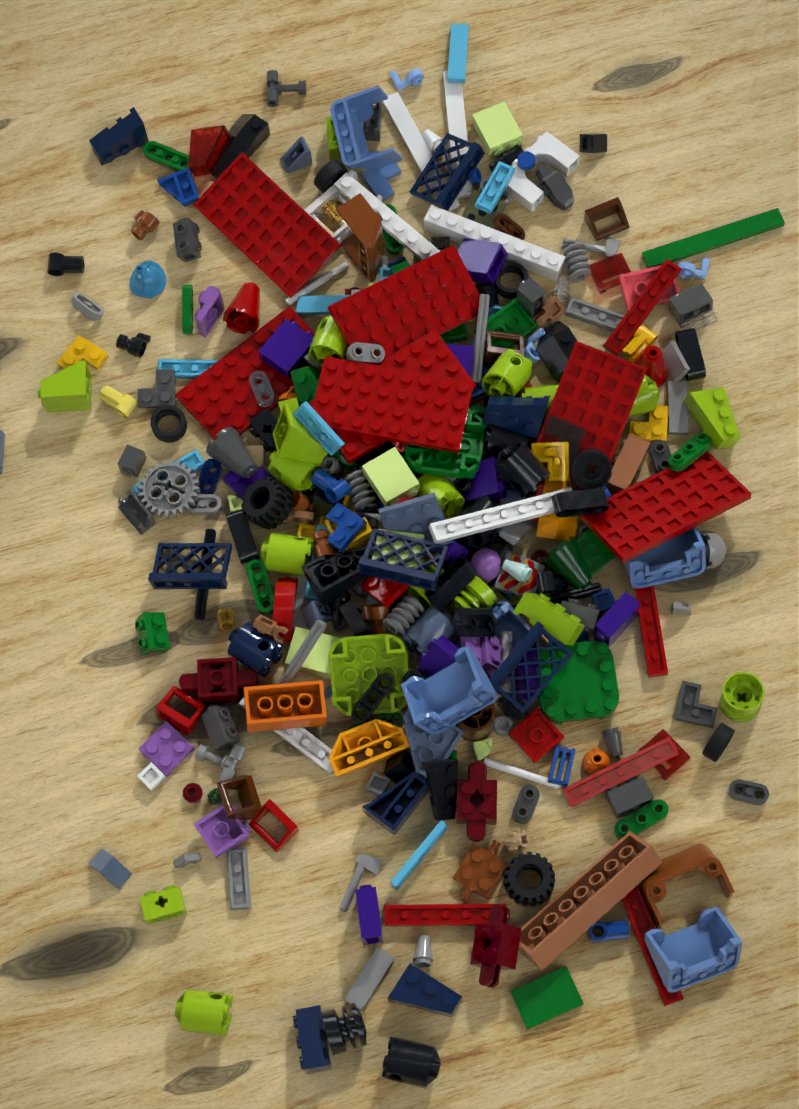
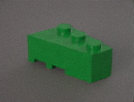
M306 366L290 371L299 407L305 401L307 403L313 401L320 378L317 368Z

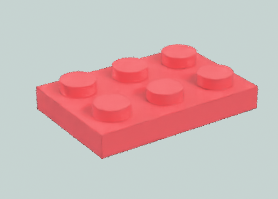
M662 265L618 276L627 312ZM677 279L673 281L657 305L667 303L669 298H672L675 294H680Z

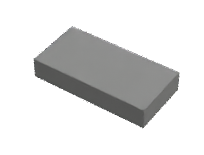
M670 341L662 350V354L674 381L679 382L688 373L690 368L676 342Z

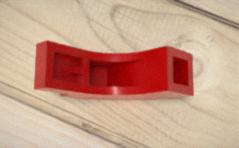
M291 577L279 578V581H277L273 608V621L277 622L278 626L288 629L287 634L279 632V636L284 638L283 642L290 643L294 634V611L298 579Z

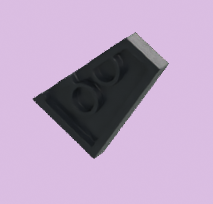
M445 759L421 762L423 769L426 770L427 778L425 780L431 792L430 802L434 819L438 821L455 819L458 760Z

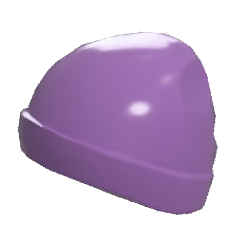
M482 548L474 553L470 564L476 571L477 577L484 582H490L499 574L501 559L493 549Z

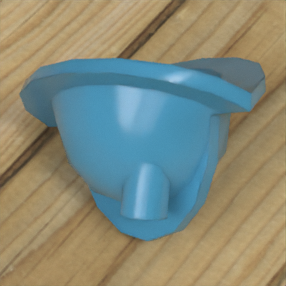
M151 260L137 265L130 278L131 291L136 296L143 298L158 296L166 285L164 270Z

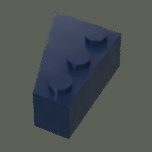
M134 107L129 110L131 113L125 118H118L116 120L117 124L110 129L106 127L89 140L91 148L101 165L110 163L117 157L126 155L131 150L142 147L145 143L149 142L144 123Z
M490 396L482 422L537 438L550 396H544V398H532V396H526V398Z
M414 771L396 783L394 787L380 794L370 803L365 804L362 807L363 813L395 836L430 791V788L426 785V780Z
M409 963L388 997V1002L426 1010L447 1017L453 1016L462 1001L461 995Z
M320 1005L296 1009V1015L293 1016L294 1027L298 1028L299 1036H296L297 1046L302 1051L300 1065L301 1069L305 1070L307 1074L332 1070Z

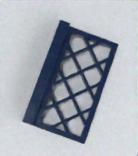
M447 133L409 191L410 194L448 211L485 154L483 149L475 142L470 143ZM449 140L455 142V146L446 149ZM468 147L467 153L461 155L459 149ZM457 150V155H458V156H457V157H454V158H452V159H449V158H448V153H451V152H454V151ZM445 155L446 161L437 164L436 160L438 157ZM459 161L458 167L451 170L450 164ZM447 165L448 171L439 174L438 168ZM430 171H436V176L427 178V174ZM449 176V181L442 185L440 179ZM438 180L439 186L430 189L429 183ZM426 184V191L417 192L420 186ZM440 191L436 200L432 199L431 194Z
M373 528L364 555L359 561L360 574L436 591L437 581L449 546ZM376 535L385 537L386 541L377 545L375 542ZM403 541L405 546L395 549L392 543ZM390 545L393 551L383 555L380 549ZM420 545L424 550L415 554L411 548ZM408 549L412 556L402 560L399 553ZM436 549L442 551V554L436 558H433L430 553ZM375 551L380 555L375 560L368 558L369 554ZM427 554L430 560L421 564L418 558ZM396 555L399 560L395 564H390L386 559ZM415 560L418 565L411 569L407 568L405 564ZM433 564L436 568L435 574L426 572L424 568Z
M159 543L153 572L149 573L148 580L154 589H227L228 582L226 577L232 544ZM163 549H171L173 551L166 558L162 556ZM184 549H189L191 552L184 558L179 555ZM202 549H207L209 552L202 558L197 555ZM220 549H226L225 554L220 558L215 555ZM177 556L180 561L171 566L168 562ZM195 556L198 561L189 566L186 562ZM213 556L216 561L207 566L204 562ZM166 564L169 567L164 573H158L163 565ZM183 564L187 567L182 573L175 571ZM201 564L206 568L200 573L193 571ZM221 564V573H213L211 571L216 566Z
M537 622L489 678L495 691L522 714L573 654L547 632L540 622ZM542 634L549 639V647L539 648L538 639ZM560 649L566 656L563 660L554 661L553 650ZM550 650L551 661H540L539 651ZM528 651H536L537 662H526V653ZM541 664H551L552 673L550 675H542ZM527 665H537L538 676H528ZM524 666L525 677H514V667ZM528 679H539L540 687L537 690H529ZM514 680H525L526 690L515 691ZM503 681H511L512 691L504 692L499 685ZM526 693L527 703L522 707L516 702V694Z

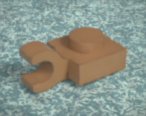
M553 295L540 306L542 312L535 314L532 319L539 326H542L547 320L553 322L565 312V309L558 297Z
M291 511V514H288L287 520L283 521V524H288L294 520L298 522V525H313L314 512Z
M261 614L253 623V627L257 628L258 632L269 635L273 634L274 640L278 643L284 641V638L279 636V632L283 634L288 632L287 628L278 626L277 622Z

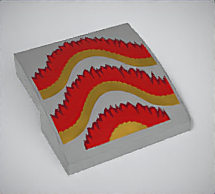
M506 552L493 588L508 595L514 594L521 598L524 593H535L537 590L536 573L543 572L545 565ZM506 559L529 565V568L532 569V574L526 583H520L509 573L502 570Z

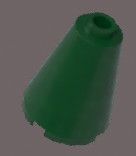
M571 535L569 537L570 542L563 541L548 553V559L544 556L542 561L577 590L579 588L584 590L592 584L590 580L593 577L574 537Z

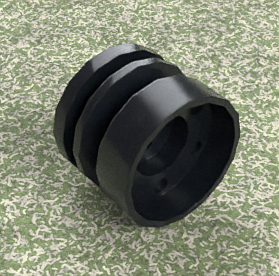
M587 448L581 450L574 457L571 464V474L574 482L580 488L585 490L603 488L609 482L612 475V466L608 456L603 451L596 448ZM588 464H591L592 466L596 465V467L594 468V473H592L591 471H586L588 469Z
M355 1003L350 1004L351 1014H347L346 1007L342 1006V1017H338L334 1009L321 1013L333 1055L346 1052L347 1041H350L352 1047L356 1049L355 1039L360 1038L362 1047L367 1045V1031L362 1014Z

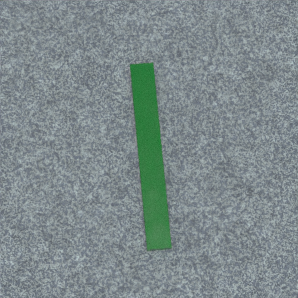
M776 208L642 252V257L647 268L663 265L666 259L676 262L783 227L785 222L779 209Z

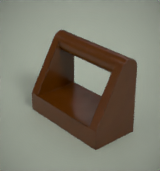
M618 197L585 210L584 220L596 241L630 228ZM617 213L622 223L598 233L594 222Z
M486 330L483 363L493 365L500 355L508 349L491 346V338L518 342L517 350H513L524 357L523 335Z
M243 775L217 783L228 819L253 820L262 810L252 775ZM227 789L237 790L242 806L241 809L233 810Z

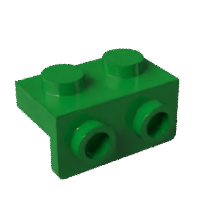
M143 612L135 621V629L138 631L139 636L138 647L141 649V654L146 655L150 651H168L170 643L165 613Z

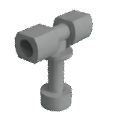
M234 744L230 755L225 754L224 757L209 752V747L200 745L195 755L196 760L203 762L205 759L221 764L220 768L223 769L219 781L235 778V768L238 762H241L246 751L245 747Z

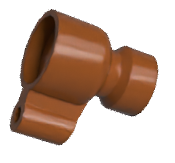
M140 210L134 217L139 225L135 226L131 233L138 240L142 241L146 237V233L153 232L160 222L150 212Z
M298 491L293 492L292 501L294 503L290 509L312 512L314 501L310 500L305 494Z
M327 530L313 533L314 541L317 543L314 547L316 558L322 556L328 558L339 553L338 549L328 543L329 535Z
M381 603L362 605V618L375 621L374 632H388L383 626L382 621L390 613L389 607L387 608Z

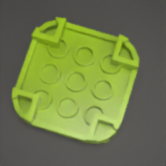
M395 634L349 636L338 639L332 645L328 653L332 685L331 699L333 705L340 712L351 716L352 709L380 674L385 672L394 676L395 685L373 714L394 713L408 705L402 686L399 683L409 670L408 650L401 637ZM382 677L381 685L389 687L390 680L387 677ZM371 692L369 700L376 703L378 700L377 694ZM363 708L357 709V715H366Z

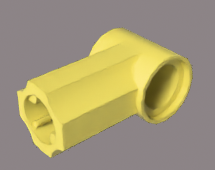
M108 385L102 388L98 396L100 401L114 408L116 413L124 418H128L138 404L129 394L125 393L123 395Z

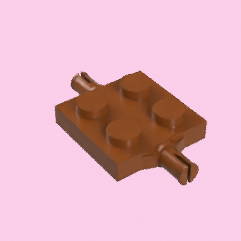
M493 840L489 849H483L474 843L472 844L453 877L454 880L461 883L465 888L462 896L459 898L463 901L466 896L464 902L467 903L472 893L479 894L486 899L489 898L508 865L507 862L501 860L495 854L501 845L500 842L496 844L497 841Z

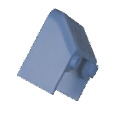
M379 85L336 100L331 105L330 111L342 162L348 168L376 170L403 160V157L394 147L381 152L374 151L369 153L362 122L372 117L373 104L388 99V96Z

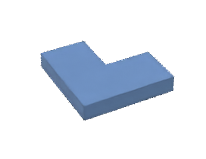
M397 163L376 170L368 169L362 172L361 176L373 195L377 197L380 194L382 201L395 195L388 180L401 174V169Z

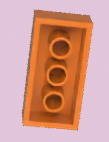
M323 680L244 687L247 733L326 725L327 714Z

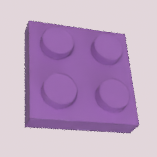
M167 721L139 748V751L166 777L195 750Z

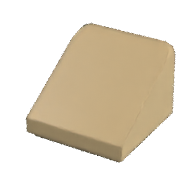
M246 446L257 466L256 468L264 467V446Z

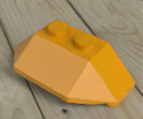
M374 719L340 733L329 756V761L335 776L339 777L391 758L409 748V743L403 728Z

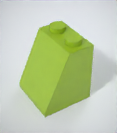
M86 360L80 361L41 380V387H38V398H41L42 406H45L47 412L92 410V376Z
M284 404L273 431L278 457L322 464L328 452L293 415L296 409L289 404Z

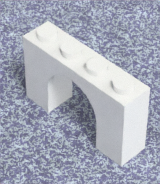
M547 131L543 135L538 136L531 147L525 149V151L534 154L535 164H550L566 177L579 165L580 156ZM516 159L511 165L515 168V172L506 188L511 191L514 200L532 213L544 201V191L527 179L525 175L526 170L518 167Z

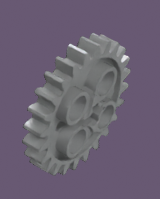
M172 459L169 460L168 464L162 460L161 466L155 463V469L148 467L150 473H143L145 479H140L142 485L138 486L140 491L139 497L142 499L141 503L146 505L147 510H151L153 516L158 512L159 518L165 514L167 519H169L170 514H173L174 518H177V513L184 516V509L190 512L189 505H196L193 499H199L197 493L200 492L198 487L200 483L197 480V474L193 473L192 467L187 469L186 463L181 466L179 460L173 464ZM167 476L166 480L160 481L161 477ZM180 481H185L183 485H177ZM156 493H161L159 497H153ZM173 498H179L177 502H171Z

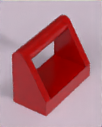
M174 685L157 705L156 715L189 736L207 706ZM174 695L198 709L190 720L168 706Z
M271 799L262 806V810L248 824L275 852H278L299 831L298 826ZM268 812L288 830L279 842L257 823Z

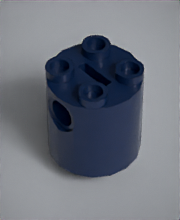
M251 622L245 623L241 628L236 627L228 638L231 642L227 651L228 655L236 657L237 661L263 677L269 674L272 664H277L282 657L280 653L283 648L282 643L276 642L269 634L258 632Z

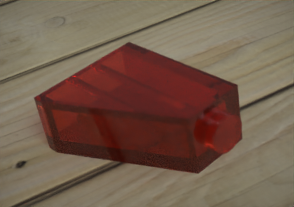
M225 125L191 130L188 168L195 176L202 177L212 174L231 138V134Z

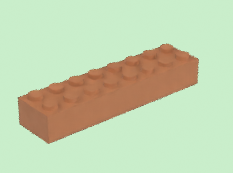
M629 831L521 927L520 953L542 971L662 863L654 848Z

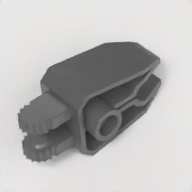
M544 163L538 165L536 175L541 182L539 188L544 191V196L561 210L565 211L571 207L574 202V196L563 174L558 170L552 172Z

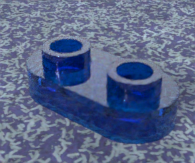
M208 459L203 464L198 479L200 483L198 487L201 494H213L217 489L222 474L221 463L214 459ZM215 468L216 471L210 472V469ZM206 485L211 486L209 489L204 488Z

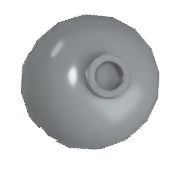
M699 532L705 544V570L718 567L725 558L727 552L726 544L714 532Z

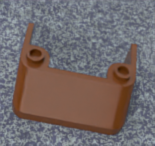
M360 193L337 207L336 211L353 231L352 235L342 240V247L364 276L371 280L377 275L384 253L385 245L383 243L381 223L383 218L378 211L375 212Z
M697 844L662 859V863L638 885L657 929L662 927L663 919L656 907V903L662 901L666 896V887L663 882L700 867L706 877H717L727 899L731 898L735 892L721 862L704 844Z

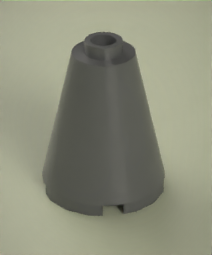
M228 427L216 434L218 438L215 441L211 439L206 448L207 454L240 477H252L256 472L257 466L238 431L233 427Z

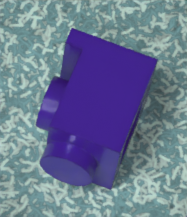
M456 542L445 544L449 546L444 561L445 564L450 565L460 557L468 558L466 547ZM436 549V553L441 555L442 551Z

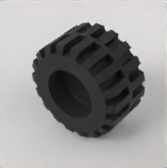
M262 477L261 480H255V483H252L248 490L246 489V494L242 498V512L247 519L263 529L277 528V525H282L283 521L287 520L288 514H291L292 509L290 507L294 503L292 501L293 495L287 487L271 477Z
M527 852L525 855L520 853L517 858L513 857L511 862L508 863L504 873L505 890L508 892L509 897L515 900V903H522L525 907L527 905L533 907L538 903H544V900L550 897L555 884V871L552 869V864L547 862V858L540 857L538 853L533 855L532 852ZM526 869L535 870L541 876V884L533 890L524 889L517 881L518 874Z

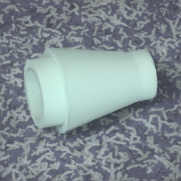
M506 559L502 566V570L509 573L520 583H526L532 574V569L527 564Z

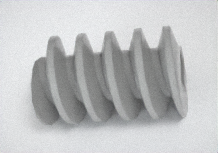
M574 241L563 244L562 250L565 256V263H567L569 280L573 283H578L585 280L591 274V269H588L590 264L587 262L588 257L585 256L587 254L584 249L585 244Z
M362 470L352 472L345 478V481L350 486L349 495L352 498L354 510L356 512H369L378 508V504H372L376 501V497H370L374 491L367 490L371 485L370 483H365L368 480L363 476Z
M406 594V597H403L401 602L392 609V613L387 615L382 624L389 633L403 635L405 633L404 629L410 628L409 623L413 624L415 622L414 618H419V613H423L424 608L413 595Z

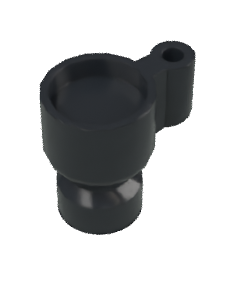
M138 333L136 337L129 339L128 336L120 334L116 342V348L127 349L130 355L141 358L147 344L150 342L151 336Z

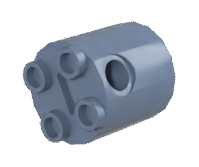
M428 607L410 628L405 631L401 638L406 642L407 649L410 652L415 651L420 659L425 652L427 653L429 650L427 646L434 638L437 640L441 636H445L451 641L457 632L451 624L453 617L446 610Z

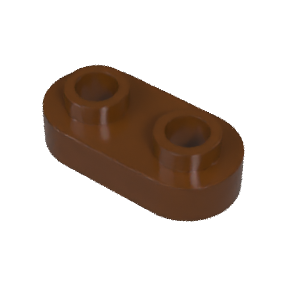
M501 213L493 218L492 224L495 230L521 240L525 239L523 228L506 214Z

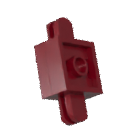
M236 657L198 659L197 673H185L179 678L181 689L186 693L198 692V699L203 704L240 701L239 689L256 686L258 683L254 670H239Z
M475 761L468 767V779H457L456 824H467L468 838L473 842H480L486 836V824L496 825L497 780H487L486 765L480 761Z
M498 904L490 908L488 923L476 925L470 961L471 965L481 968L479 976L480 985L489 988L498 986L501 970L516 969L522 930L508 924L510 910Z

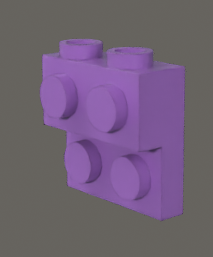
M208 286L205 291L200 293L198 298L200 308L195 314L199 334L205 338L225 309L221 291L214 286Z
M496 636L460 637L461 648L469 646L474 651L486 675L491 677L503 663L501 660L503 647L500 645V639Z
M223 805L194 823V826L216 858L232 847L236 848L250 838L249 832L251 830L245 821L241 823L239 819H228Z

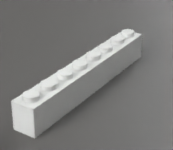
M431 205L424 218L425 231L462 244L464 238L501 243L508 253L505 262L519 263L526 270L558 282L565 267V256Z

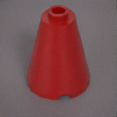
M253 282L242 285L224 313L223 322L226 321L227 327L234 332L246 334L247 331L254 333L258 330L260 323V288Z
M653 345L648 346L633 363L647 368L646 375L655 381L656 386L659 388L667 379L668 368L661 349Z

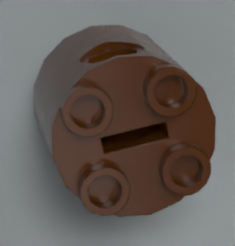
M493 703L456 724L458 728L464 731L462 737L465 740L479 741L492 734L495 724V707Z

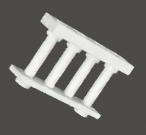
M353 169L350 170L348 174L358 182L357 173ZM333 185L309 205L305 211L341 244L342 240L352 230L331 205L336 201L344 204L348 199L335 189ZM379 194L377 198L382 202V196ZM323 212L330 215L341 226L335 233L318 219V216Z

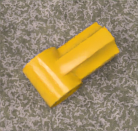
M641 325L635 332L633 339L622 350V354L627 360L634 362L646 347L652 346L655 343L658 335L646 326Z

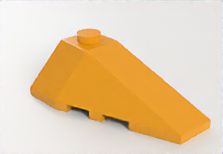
M548 476L545 479L543 494L570 488V477L569 481H549ZM555 513L539 517L536 537L570 542L569 537L571 535L574 539L576 537L577 518L576 516L559 518Z

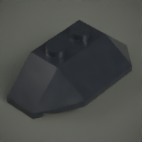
M558 321L544 328L545 334L539 339L536 351L554 380L560 382L577 339L568 326Z

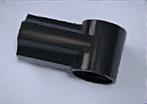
M56 252L49 254L48 274L61 276L64 273L84 272L83 256H64Z
M553 571L536 573L539 594L564 592L569 586V583L564 578L553 574Z

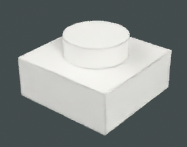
M152 762L137 775L150 791L166 778Z

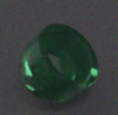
M218 788L210 790L207 794L208 802L212 805L222 803Z

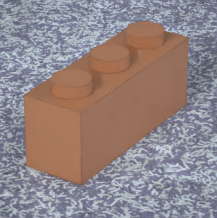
M629 434L627 440H622L619 447L621 452L613 458L611 464L614 465L609 482L605 485L608 490L618 493L632 485L649 451L650 442L632 434Z

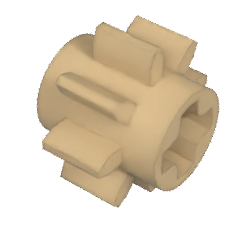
M519 827L511 828V832H506L504 837L505 846L509 851L522 853V848H527L529 844V836L524 829L520 830Z

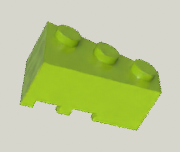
M725 388L689 392L683 404L689 407L695 421L698 420L702 426L703 432L711 437L715 450L733 448L741 437Z
M524 593L513 613L526 616L530 619L529 623L532 625L540 622L544 626L543 628L558 641L565 645L573 646L585 625L580 623L581 619L574 614L569 615L566 613V608L558 603L553 604L550 601L551 598L544 593Z

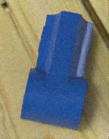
M322 469L315 471V474L312 476L311 482L322 489L327 499L332 503L339 501L350 493V486L345 480H336Z
M627 920L605 923L596 922L588 929L587 937L592 943L629 939ZM592 929H600L602 937H595Z

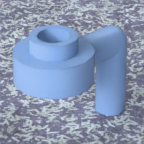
M421 69L410 71L402 82L395 70L389 73L398 90H402L408 85L417 86L424 79Z
M703 258L700 271L696 270L695 265L692 263H678V266L682 269L679 276L684 279H689L693 276L705 279L710 259Z
M542 328L526 340L527 346L524 348V357L530 359L532 364H535L540 359L534 343L545 334Z

